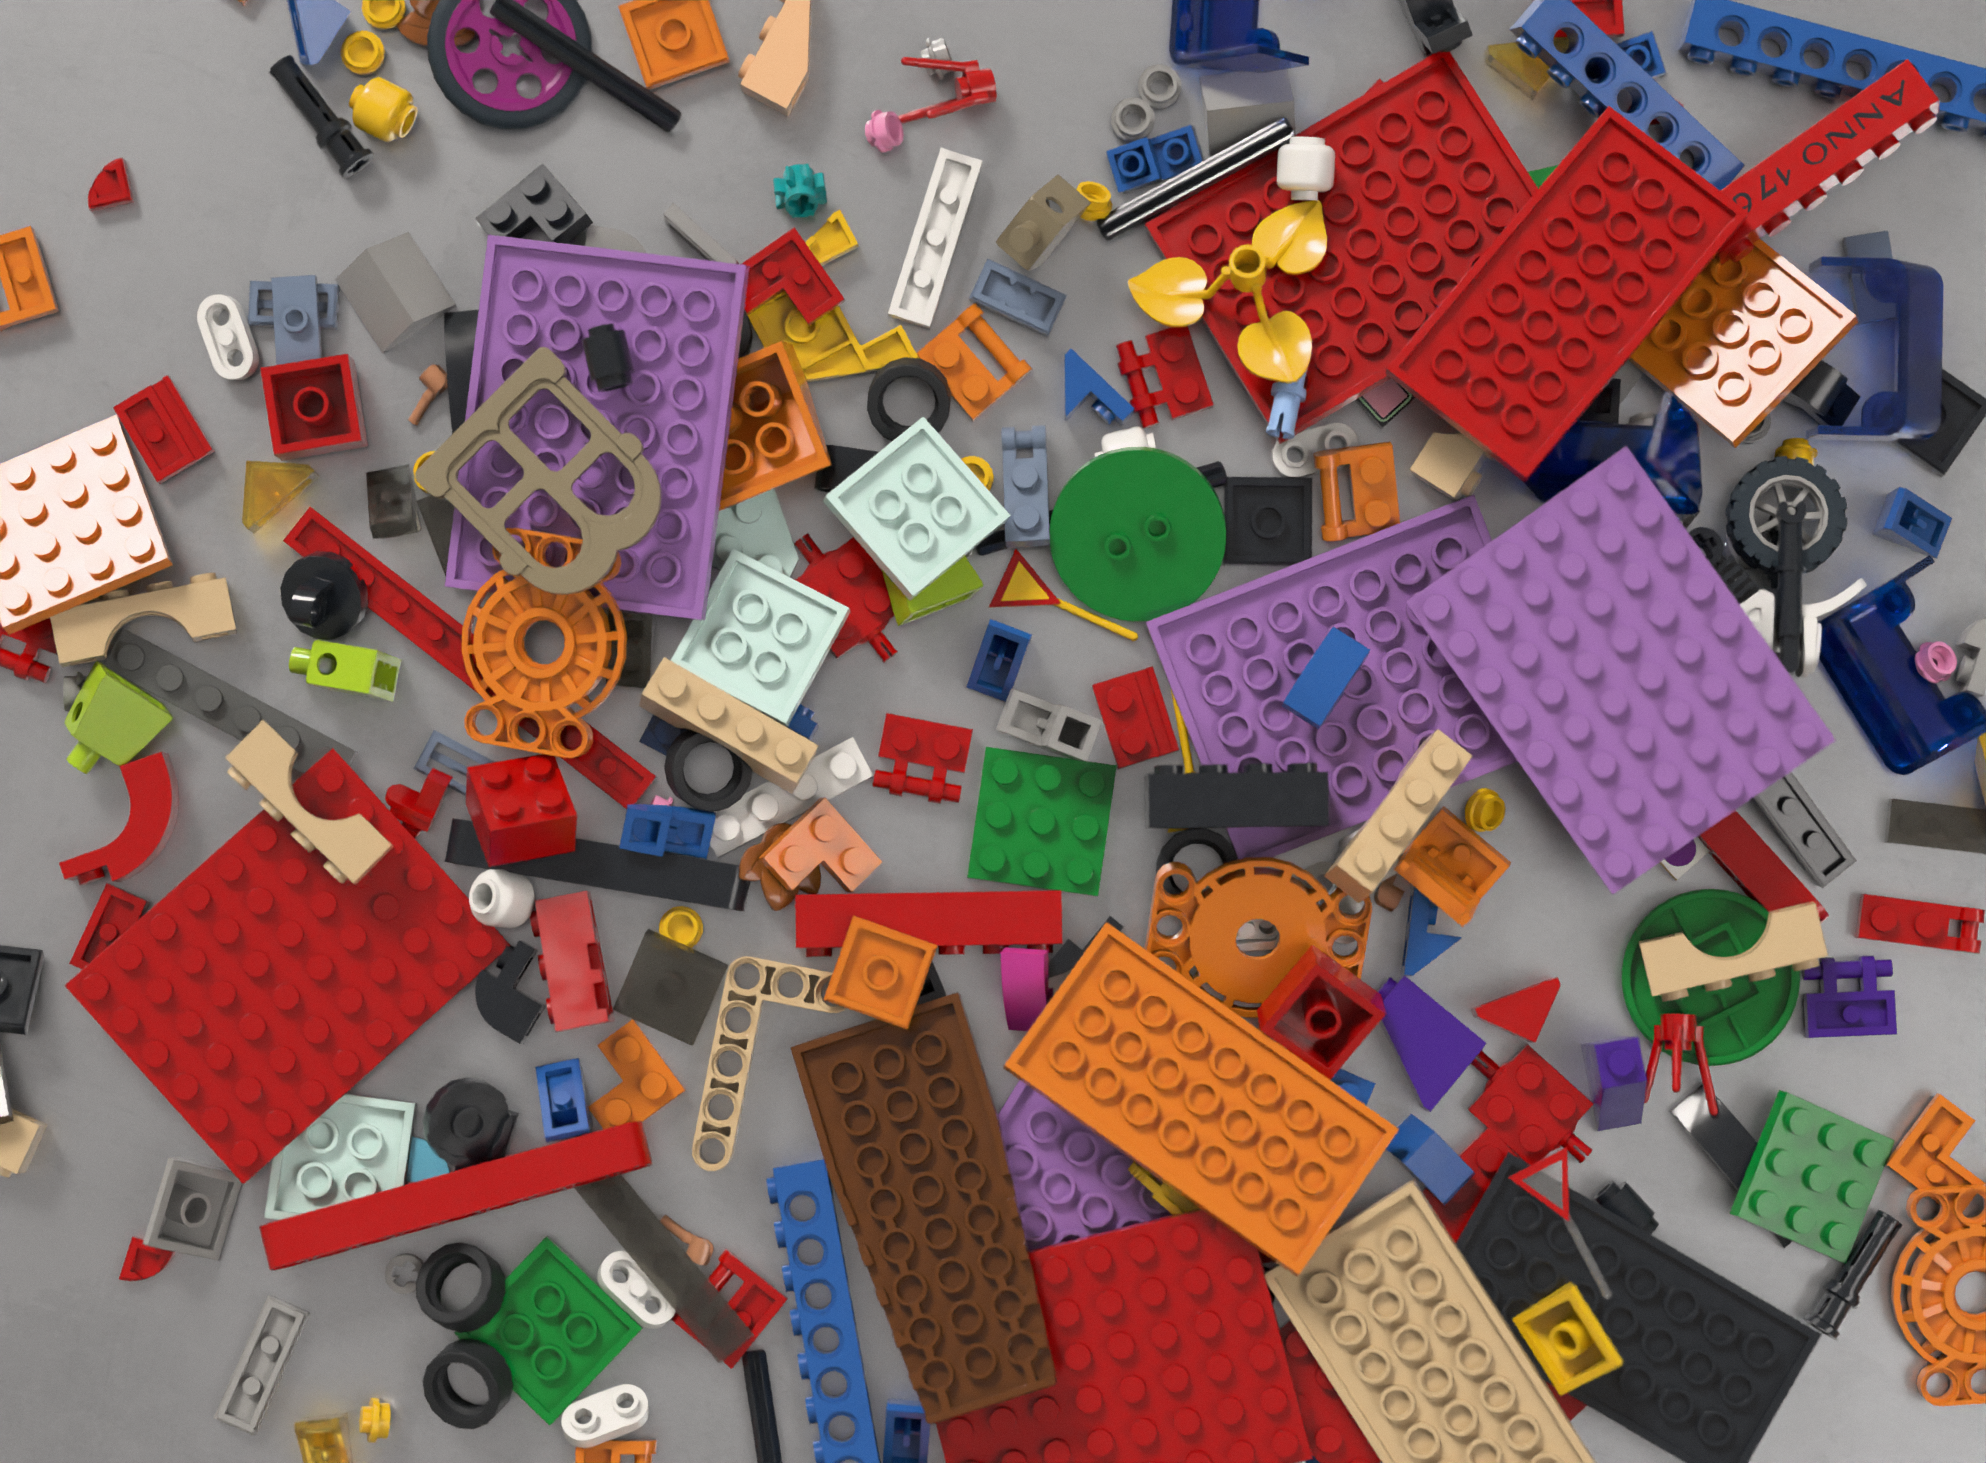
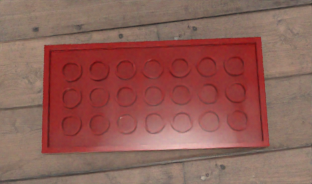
M1608 106L1386 367L1385 374L1519 479L1526 482L1743 224L1749 212Z

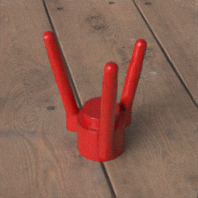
M903 57L901 59V64L904 66L963 72L962 77L955 78L954 82L957 98L899 115L901 124L925 117L934 119L971 106L994 103L996 101L997 90L993 72L990 68L979 69L978 60L958 62L919 57Z
M1661 1014V1025H1654V1041L1646 1070L1647 1084L1644 1103L1649 1101L1663 1042L1665 1041V1050H1672V1091L1675 1093L1681 1090L1682 1050H1691L1693 1042L1709 1112L1712 1116L1718 1114V1107L1703 1042L1704 1026H1696V1015Z

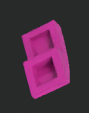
M1005 947L1001 951V976L1008 1030L1029 1031L1053 997V988H1049L1048 950Z

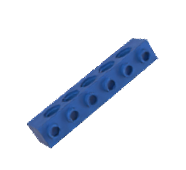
M1534 0L1509 29L1518 38L1515 41L1516 45L1529 57L1535 59L1538 56L1549 67L1547 70L1548 75L1561 87L1568 88L1570 86L1581 97L1578 101L1579 104L1592 116L1599 118L1606 108L1610 106L1649 137V124L1653 119H1657L1663 127V135L1657 143L1679 160L1682 151L1685 148L1689 149L1694 156L1692 170L1717 189L1722 190L1728 186L1745 166L1570 0ZM1558 30H1562L1569 39V46L1565 53L1559 52L1553 43L1554 35ZM1590 59L1594 60L1600 67V77L1596 83L1591 82L1585 74V67ZM1622 89L1626 90L1632 99L1631 107L1626 113L1617 105V96Z

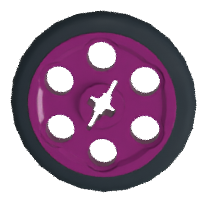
M480 0L439 1L432 14L427 34L428 60L439 88L444 96L461 113L484 125L500 129H525L543 124L562 113L578 96L586 81L585 77L562 62L558 64L547 62L542 56L540 47L498 19L483 15L479 6ZM515 0V1L518 2L519 4H521L522 6H524V4H525L527 1H529V0ZM539 0L547 8L546 22L592 52V34L586 15L577 0ZM469 29L476 33L479 40L476 51L463 53L456 48L454 37L457 31ZM515 36L519 40L517 48L521 51L520 54L522 55L518 56L515 53H511L506 57L501 53L503 45L499 42V38L502 37L508 40ZM487 69L495 75L497 86L493 92L483 94L474 88L472 79L476 71ZM528 74L537 78L541 87L537 97L526 99L519 95L516 89V82L522 75Z

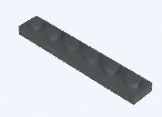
M124 628L104 663L106 667L126 680L241 741L262 720L266 721L298 753L293 768L303 774L332 748L337 751L349 766L352 765L358 753Z

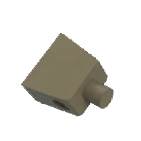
M1058 174L1028 199L996 240V244L1024 269L1030 271L1041 266L1091 202ZM1049 200L1058 204L1062 213L1053 211L1050 208Z

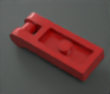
M1861 894L1855 938L1980 954L1982 941L1977 939L1979 923H1984L1985 910ZM1950 920L1962 921L1960 938L1948 936Z

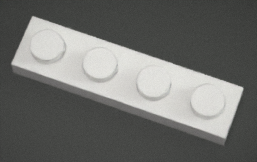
M940 148L888 316L930 329L983 164L982 160Z
M851 737L815 756L793 794L768 781L745 793L738 802L729 808L714 811L716 812L710 845L716 857L720 858L764 835L767 829L775 824L786 823L804 814L819 798L825 797L827 800H830L874 777L854 738Z

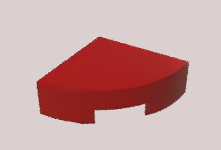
M123 157L106 164L94 180L88 193V207L91 212L134 202L126 162Z
M133 1236L119 1280L138 1281L155 1276L166 1268L176 1252L146 1246L143 1244V1238Z

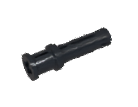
M291 55L283 57L270 68V75L276 79L296 108L299 109L317 133L316 140L319 148L322 150L326 149L339 165V174L342 178L346 179L357 174L372 161L374 153L370 149L363 148L350 131L352 125L348 120L338 118Z
M1881 1210L1876 1212L1871 1224L1857 1243L1841 1272H1839L1835 1280L1830 1279L1829 1282L1826 1281L1823 1289L1825 1293L1812 1314L1806 1313L1803 1318L1805 1322L1834 1340L1839 1338L1840 1333L1838 1329L1852 1308L1857 1309L1861 1297L1858 1294L1887 1250L1888 1245L1902 1227L1898 1220Z

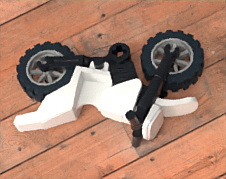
M1787 456L1775 457L1771 461L1765 460L1760 462L1747 472L1733 489L1725 511V516H1727L1726 532L1728 537L1731 536L1734 543L1732 545L1734 551L1738 556L1741 554L1747 560L1745 563L1751 568H1759L1765 571L1764 574L1767 575V581L1771 582V589L1757 585L1750 578V575L1742 569L1743 567L1735 561L1732 555L1727 559L1722 555L1723 543L1720 536L1714 530L1707 527H1698L1688 533L1699 549L1704 550L1705 557L1789 675L1792 676L1795 673L1797 677H1807L1808 674H1813L1819 660L1822 627L1817 621L1846 605L1868 584L1863 578H1860L1842 593L1829 600L1816 604L1802 605V573H1809L1815 570L1840 545L1843 539V532L1847 527L1848 518L1845 515L1847 503L1845 497H1841L1839 492L1841 487L1834 478L1831 480L1825 474L1827 470L1818 464L1813 466L1808 463L1809 460L1800 457L1787 459ZM1782 486L1795 487L1801 492L1793 502H1786ZM1774 488L1778 506L1776 508L1758 499L1764 492ZM1806 495L1815 504L1817 512H1806V505L1802 502ZM1755 508L1770 515L1767 523L1759 527L1756 526L1754 520ZM1818 520L1816 532L1810 538L1802 529V521ZM1769 531L1771 533V543L1766 541L1761 534Z

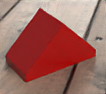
M1558 977L1550 978L1471 1008L1473 1017L1530 1043H1536L1561 984Z

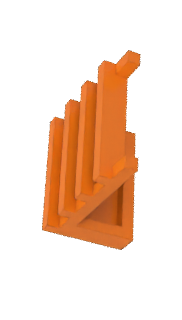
M1443 806L1407 847L1394 870L1463 927L1472 919L1481 898L1509 868L1511 862Z

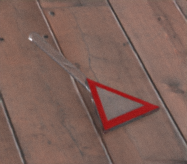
M1567 1147L1508 1177L1562 1217L1604 1298L1609 1299L1612 1296V1292L1569 1213Z

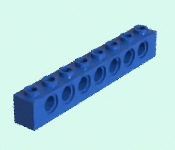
M1730 0L1691 1L1678 51L1687 53V58L1693 62L1704 65H1712L1714 61L1729 64L1730 70L1737 74L1755 76L1756 72L1773 76L1772 81L1776 84L1786 87H1797L1798 83L1815 87L1814 92L1820 96L1837 99L1840 98L1841 94L1854 97L1908 59L1930 88L1932 84H1942L1949 90L1950 101L1947 103L1939 102V113L1935 115L1937 120L1942 121L1941 126L1956 132H1967L1968 128L1985 132L1984 138L1986 139V114L1980 113L1973 103L1975 95L1986 96V68ZM1719 29H1733L1739 36V45L1727 46L1723 44L1719 38ZM1764 39L1775 40L1781 47V56L1776 58L1767 56L1762 51L1761 41ZM1814 50L1818 52L1824 61L1823 68L1813 69L1809 67L1804 61V51ZM1850 61L1860 63L1866 72L1865 79L1855 80L1851 78L1846 71V63Z
M824 1158L774 1167V1177L766 1178L770 1203H779L782 1221L774 1222L778 1248L787 1247L790 1265L782 1266V1273L786 1292H795L797 1309L790 1310V1318L794 1336L802 1335L805 1353H799L797 1356L801 1379H810L813 1397L805 1398L809 1423H818L821 1441L813 1442L816 1463H841L845 1460H854L858 1463H881L832 1185ZM806 1195L814 1201L816 1211L811 1219L799 1220L793 1216L791 1202L796 1196ZM807 1239L818 1241L824 1251L822 1260L815 1264H808L802 1261L798 1253L801 1242ZM821 1283L829 1288L831 1301L827 1306L816 1308L809 1304L806 1298V1291L812 1284ZM823 1327L832 1328L839 1336L838 1347L829 1352L820 1350L814 1343L815 1332ZM832 1371L841 1373L847 1381V1389L842 1394L836 1396L826 1393L822 1387L823 1376ZM837 1416L849 1417L855 1425L854 1434L847 1439L834 1437L829 1428L831 1420Z

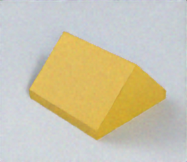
M1571 1282L1512 1319L1560 1396L1623 1363L1579 1291Z

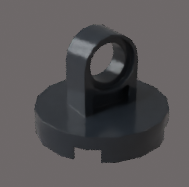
M316 551L295 561L285 572L280 587L282 606L288 619L302 633L315 639L333 640L349 633L364 618L368 606L367 585L364 579L360 581L357 574L350 568L353 564L347 558L334 552Z
M471 1077L450 1081L437 1090L426 1106L422 1121L424 1138L431 1150L450 1165L465 1168L475 1166L474 1163L481 1162L487 1157L492 1159L498 1155L509 1139L513 1124L512 1115L508 1112V1104L503 1093L485 1080Z

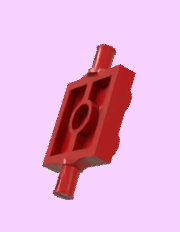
M809 533L805 534L802 540L801 538L798 539L794 546L798 548L809 565L804 573L795 580L850 609V614L830 649L835 658L839 659L852 648L868 642L882 659L883 663L888 661L890 656L892 658L896 655L898 650L894 648L883 633L888 622L895 616L883 572L873 558L854 537L838 549L825 552L824 554L810 537Z
M1526 1044L1512 1060L1500 1066L1482 1050L1479 1052L1477 1057L1487 1067L1476 1058L1470 1064L1488 1080L1482 1093L1468 1107V1110L1485 1126L1490 1127L1506 1145L1530 1165L1544 1159L1551 1151L1560 1148V1146L1563 1148L1567 1147V1151L1581 1164L1586 1158L1573 1146L1576 1145L1587 1156L1590 1155L1593 1149L1588 1147L1573 1132L1578 1121L1593 1106V1102L1529 1044Z

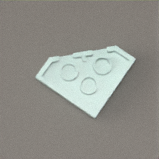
M775 489L719 511L712 563L713 568L721 570L732 549H735L790 578L792 577L799 558Z

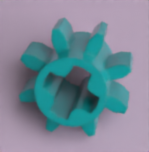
M809 164L786 166L782 178L773 179L776 208H785L792 218L814 216L818 204H827L824 173L815 174L813 169L809 167Z

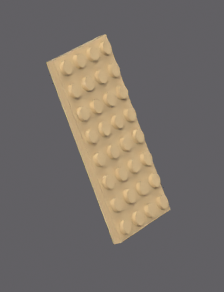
M1414 1179L1328 1232L1297 1277L1279 1264L1265 1272L1268 1286L1382 1463H1597Z

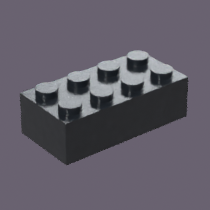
M1317 763L1287 764V772H1273V764L1243 765V773H1228V764H1203L1199 766V773H1183V765L1154 766V774L1144 776L1145 829L1329 826L1328 772H1318Z

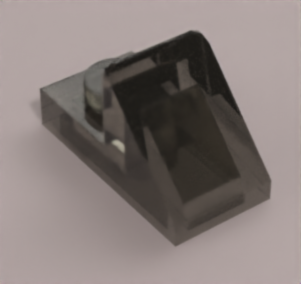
M409 464L366 472L369 526L373 539H386L421 531V521Z
M609 608L608 620L611 632L617 631L614 616ZM621 610L627 632V654L621 677L616 685L646 688L652 678L653 641L657 628V619L655 614ZM618 640L612 641V654L608 667L614 669L617 658Z

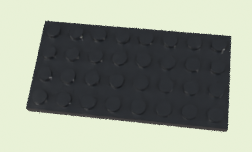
M1507 1152L1455 1244L1542 1379L1553 1385L1512 1319L1571 1282L1579 1291L1623 1363L1567 1392V1394L1685 1463H1748L1822 1334L1569 1187V1221H1567L1508 1178L1531 1165ZM1542 1171L1522 1180L1563 1210L1561 1182Z

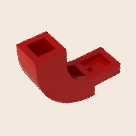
M161 751L119 766L130 796L128 822L121 834L110 844L60 862L59 865L64 880L74 881L78 879L81 886L104 878L103 870L108 869L112 881L120 883L142 872L160 855L173 833L179 810L178 781L168 753Z

